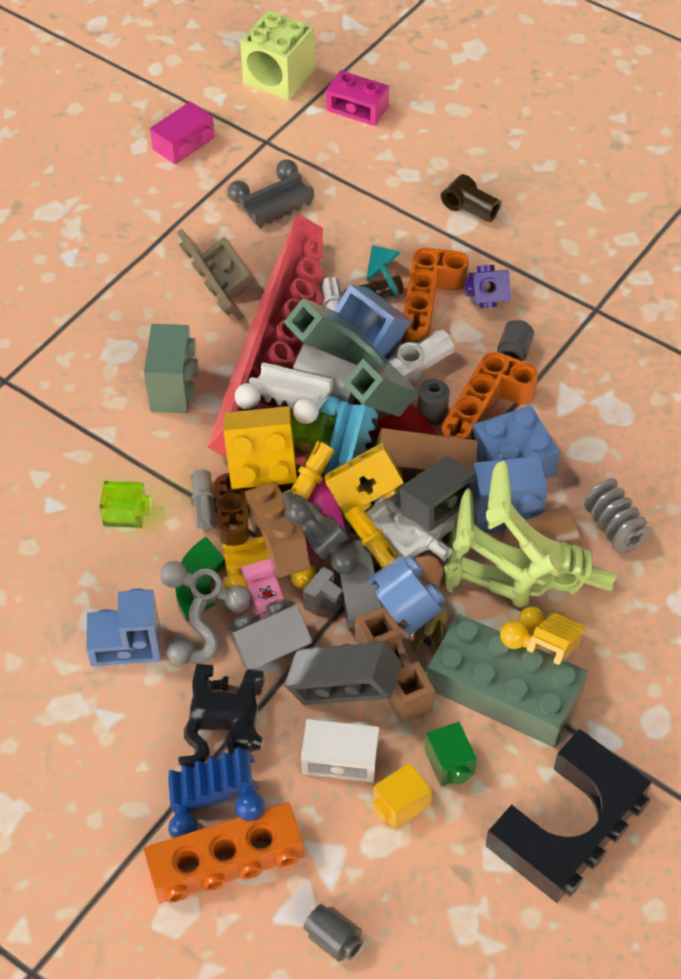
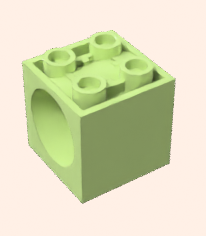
M267 11L240 41L243 84L290 100L315 71V35L313 26L278 13Z

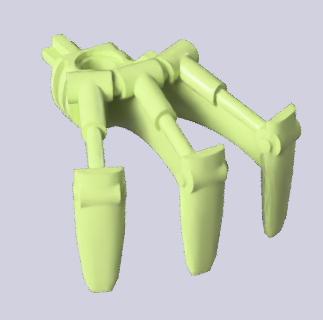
M506 461L497 463L492 472L486 519L489 530L505 523L520 542V548L494 539L474 524L472 491L469 488L464 491L460 500L457 523L454 522V529L449 534L448 547L452 549V554L448 559L446 557V565L444 567V581L449 592L452 593L453 587L458 586L461 583V579L489 588L490 592L510 598L514 606L523 608L528 605L529 596H541L548 589L552 588L573 595L584 583L608 591L613 589L616 574L592 566L590 550L581 549V547L575 545H568L566 542L553 541L537 532L522 518L511 503V487ZM472 548L497 565L482 564L462 555Z

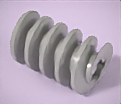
M609 478L597 484L588 493L584 506L591 513L592 519L598 523L600 530L605 532L606 538L612 542L614 549L618 552L626 553L641 547L650 538L653 530L652 527L644 528L647 524L646 519L642 516L638 517V508L631 507L632 500L624 497V489L617 488L618 481L614 478Z

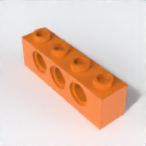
M290 802L265 809L263 815L254 821H245L239 817L143 847L158 903L166 901L168 903L180 902L191 893L203 889L205 891H214L223 887L226 882L237 878L244 880L252 879L260 875L263 870L275 866L279 868L289 867L304 857L303 839ZM259 840H267L271 843L264 849H258L253 846ZM224 851H230L235 854L229 860H219L216 858ZM186 863H195L198 865V867L191 872H183L180 870V868Z

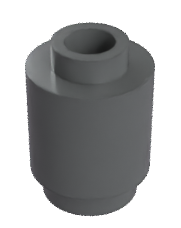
M522 320L508 322L505 325L497 347L498 353L524 361L534 338L533 328Z
M437 379L426 380L418 388L417 410L431 425H437L448 414L450 390L443 381Z
M323 904L318 905L305 921L304 930L309 933V939L338 962L345 958L348 960L352 959L363 944V940L360 938L362 929L332 906L327 908Z

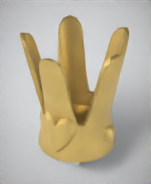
M445 609L418 629L412 645L413 650L420 648L426 635H432L431 653L433 655L436 653L440 641L442 642L444 639V629L448 620V612Z

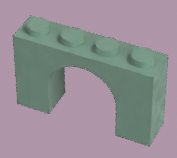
M302 298L283 322L303 343L357 365L342 384L363 405L400 417L419 394L406 378L342 314Z

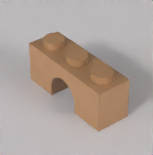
M277 483L263 484L255 489L244 491L250 524L257 537L263 536L268 559L271 560L277 578L310 569L305 535L299 525L292 524L287 520L285 515L286 505L282 500V493Z
M384 606L355 618V641L357 644L370 643L372 641L384 642L402 661L392 697L387 699L400 724L433 711L435 690L419 661L413 664L410 663L402 642L403 633L396 620Z

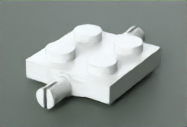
M400 491L389 498L384 499L381 496L373 500L375 504L366 514L378 529L382 527V533L386 540L399 555L402 554L404 557L410 555L415 558L420 553L431 550L443 561L446 560V557L448 559L451 556L452 549L440 541V538L454 529L455 520L453 518H448L433 530L428 531L401 514Z

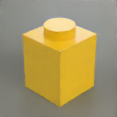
M409 762L374 785L372 807L376 815L383 822L388 820L391 826L397 829L430 807L432 789Z

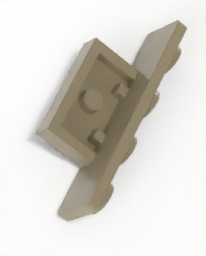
M180 229L177 234L183 241L179 244L181 249L189 258L193 256L195 259L192 262L193 267L202 277L204 275L207 277L204 283L214 296L218 294L220 297L217 301L220 308L226 315L232 313L241 320L244 315L232 298L255 280L248 268L225 237L221 238L202 254L196 243Z

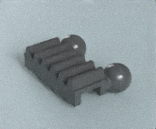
M284 159L277 164L276 174L281 180L252 194H250L249 186L244 181H234L228 187L227 194L230 200L235 203H241V208L259 228L263 227L265 220L269 224L272 223L274 216L281 219L285 211L289 215L292 214L294 207L301 210L303 203L310 206L314 199V189L312 186L307 188L303 184L302 175L298 173L296 163L290 159Z

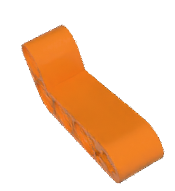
M420 248L414 252L403 313L412 321L401 338V344L406 342L416 343L430 335L436 289L460 290L465 287V279L468 278L469 258L465 253L437 248Z
M490 352L485 354L445 419L441 429V436L471 440L473 424L487 420L500 397L517 404L531 402L535 396L538 378L536 368L502 353Z

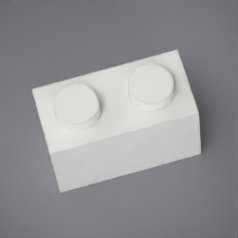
M329 718L307 719L301 753V775L374 783L379 744V727L371 726L366 722L349 724L335 722Z

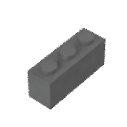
M380 641L354 645L342 644L341 646L332 647L317 646L311 649L296 650L284 686L303 705L391 699L402 661L387 644Z

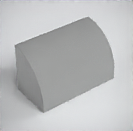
M304 343L293 370L332 379L333 392L330 396H335L341 401H346L352 405L356 398L342 383L357 365Z

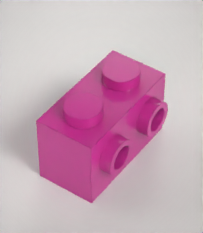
M340 70L326 89L327 111L372 126L377 125L389 107V85Z

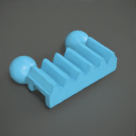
M335 396L327 398L319 409V415L326 421L336 420L329 446L336 452L332 455L321 477L325 478V474L368 451L365 444L372 442L368 432L375 430L371 420L372 418H378L374 408L365 406L362 403L361 405H351Z

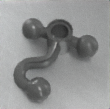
M291 490L285 491L282 494V500L286 505L285 515L287 520L292 524L300 526L306 541L321 559L325 560L329 555H332L331 563L337 573L349 574L353 572L357 567L358 558L355 551L342 547L350 537L331 515L328 518L323 516L322 508L318 504L308 502Z

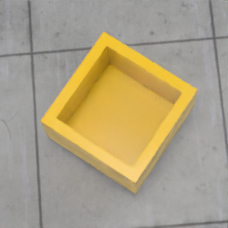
M290 406L224 413L223 432L231 489L257 487L277 483V485L295 483L297 479V464Z

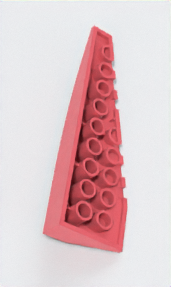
M301 214L295 217L262 295L207 448L227 458L223 432L224 413L280 407L277 405L275 398L270 403H267L263 395H261L256 407L243 409L235 401L236 389L242 384L249 383L251 377L258 378L261 374L263 362L293 369L304 343L283 322L302 298L319 305L322 304L323 293H320V282L323 280V270L320 269V260L323 258V228ZM297 420L292 421L297 467L303 466L316 445L315 421L310 424H302Z

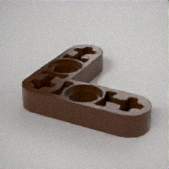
M225 473L215 480L219 538L225 545L238 546L249 539L247 504L244 491L255 489L256 487L234 489V493L227 494V489L231 488L229 473ZM294 483L280 484L278 487L283 494L285 491L291 490ZM228 507H239V509L233 511L224 510ZM230 524H237V529L230 530Z

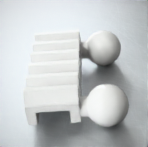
M263 362L260 376L258 378L251 377L249 383L242 384L236 389L235 401L243 409L256 407L261 395H263L267 403H270L275 398L279 406L286 401L291 409L293 408L294 418L298 422L310 424L317 419L319 409L333 392V380Z

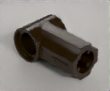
M465 174L457 176L441 192V200L449 210L459 211L462 208L490 223L496 218L501 208V200L478 189L475 181Z

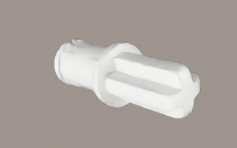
M326 277L322 284L324 294L322 306L334 311L342 298L340 284L336 277Z

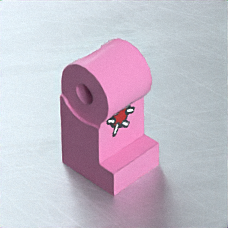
M270 559L241 567V574L245 581L248 582L247 587L252 596L251 606L255 616L267 611L265 606L269 603L283 598Z

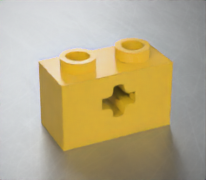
M384 442L325 474V483L344 515L355 505H360L366 511L371 507L373 500L381 496L384 499L393 496L399 492L400 485L404 484L403 475ZM365 476L367 480L371 479L372 485L367 487L364 483L360 484V478Z

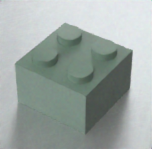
M151 324L144 369L150 412L188 413L189 401L195 400V382H192V378L198 376V358H193L196 354V339L190 338L189 325Z

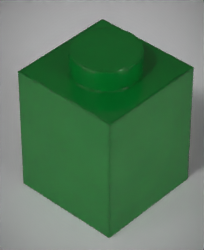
M460 721L425 734L424 750L440 786L450 783L453 785L462 784L469 780L472 775H475L477 757Z

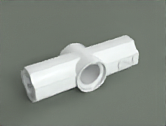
M437 330L416 343L406 342L401 344L397 349V354L388 359V361L409 383H414L422 378L425 369L454 352V344L447 332Z

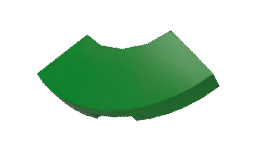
M206 536L186 553L181 563L185 566L187 572L193 575L201 569H211L217 573L225 566V559ZM200 580L196 585L197 591L203 595L211 594L212 580ZM181 585L175 588L179 610L187 622L189 621V611L194 597L192 596L191 588ZM215 602L206 604L204 611L215 606Z

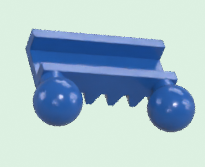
M236 748L234 749L235 754L224 752L221 753L220 759L209 757L208 763L196 761L193 768L184 765L180 772L169 770L170 807L175 814L168 825V831L172 838L198 830L197 820L193 815L189 814V811L239 796L235 802V811L238 817L245 821H254L263 815L265 802L262 796L256 792L258 785L252 779L251 763L255 762L253 754L248 750Z

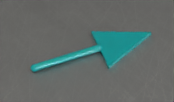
M372 245L366 281L371 280L382 270L392 293L397 295L399 291L386 266L400 252Z

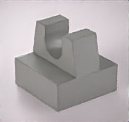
M322 566L303 591L304 609L314 615L321 608L336 614L343 605V601L339 599L343 594V590L334 584V572Z

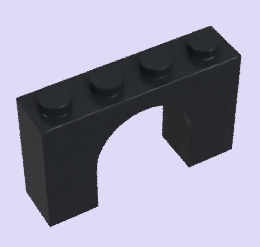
M580 728L557 753L553 770L590 798L597 812V823L589 831L578 836H557L545 831L511 804L488 830L485 844L489 850L555 903H558L565 893L571 897L584 880L581 874L588 866L592 869L598 866L607 852L603 848L610 840L615 843L619 841L629 826L626 821L632 814L638 817L651 800L647 794L652 782Z

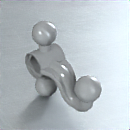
M178 561L167 562L160 571L161 581L164 585L171 588L180 587L181 585L191 588L194 599L189 611L190 624L205 640L204 648L196 650L188 639L182 637L175 638L167 646V657L177 665H183L188 662L197 664L208 662L218 651L219 638L213 627L203 618L206 604L220 599L225 601V605L231 611L244 612L251 605V593L247 588L240 585L232 586L231 588L222 586L220 577L211 569H201L193 575L187 572L182 563ZM202 579H210L216 584V588L211 594L203 595L197 591V583Z

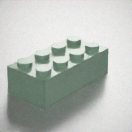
M458 613L427 667V677L435 693L555 748L583 692L588 671L565 660L560 665L553 663L555 656L540 649H536L533 653L527 651L525 647L510 649L502 643L500 631Z

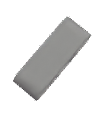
M363 540L345 542L342 547L355 551L358 564L355 570L349 574L337 573L339 588L343 590L341 599L343 601L348 631L355 630V618L381 608L380 600L374 592L377 589V584L370 585L368 579L375 573L370 551L365 545L361 546L360 544Z

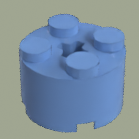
M400 554L370 577L368 582L370 585L378 584L379 587L374 591L397 623L403 621L409 624L405 631L411 635L444 610L441 604L446 601V598L434 583L427 585L421 577L425 571L414 556L408 555L404 557Z

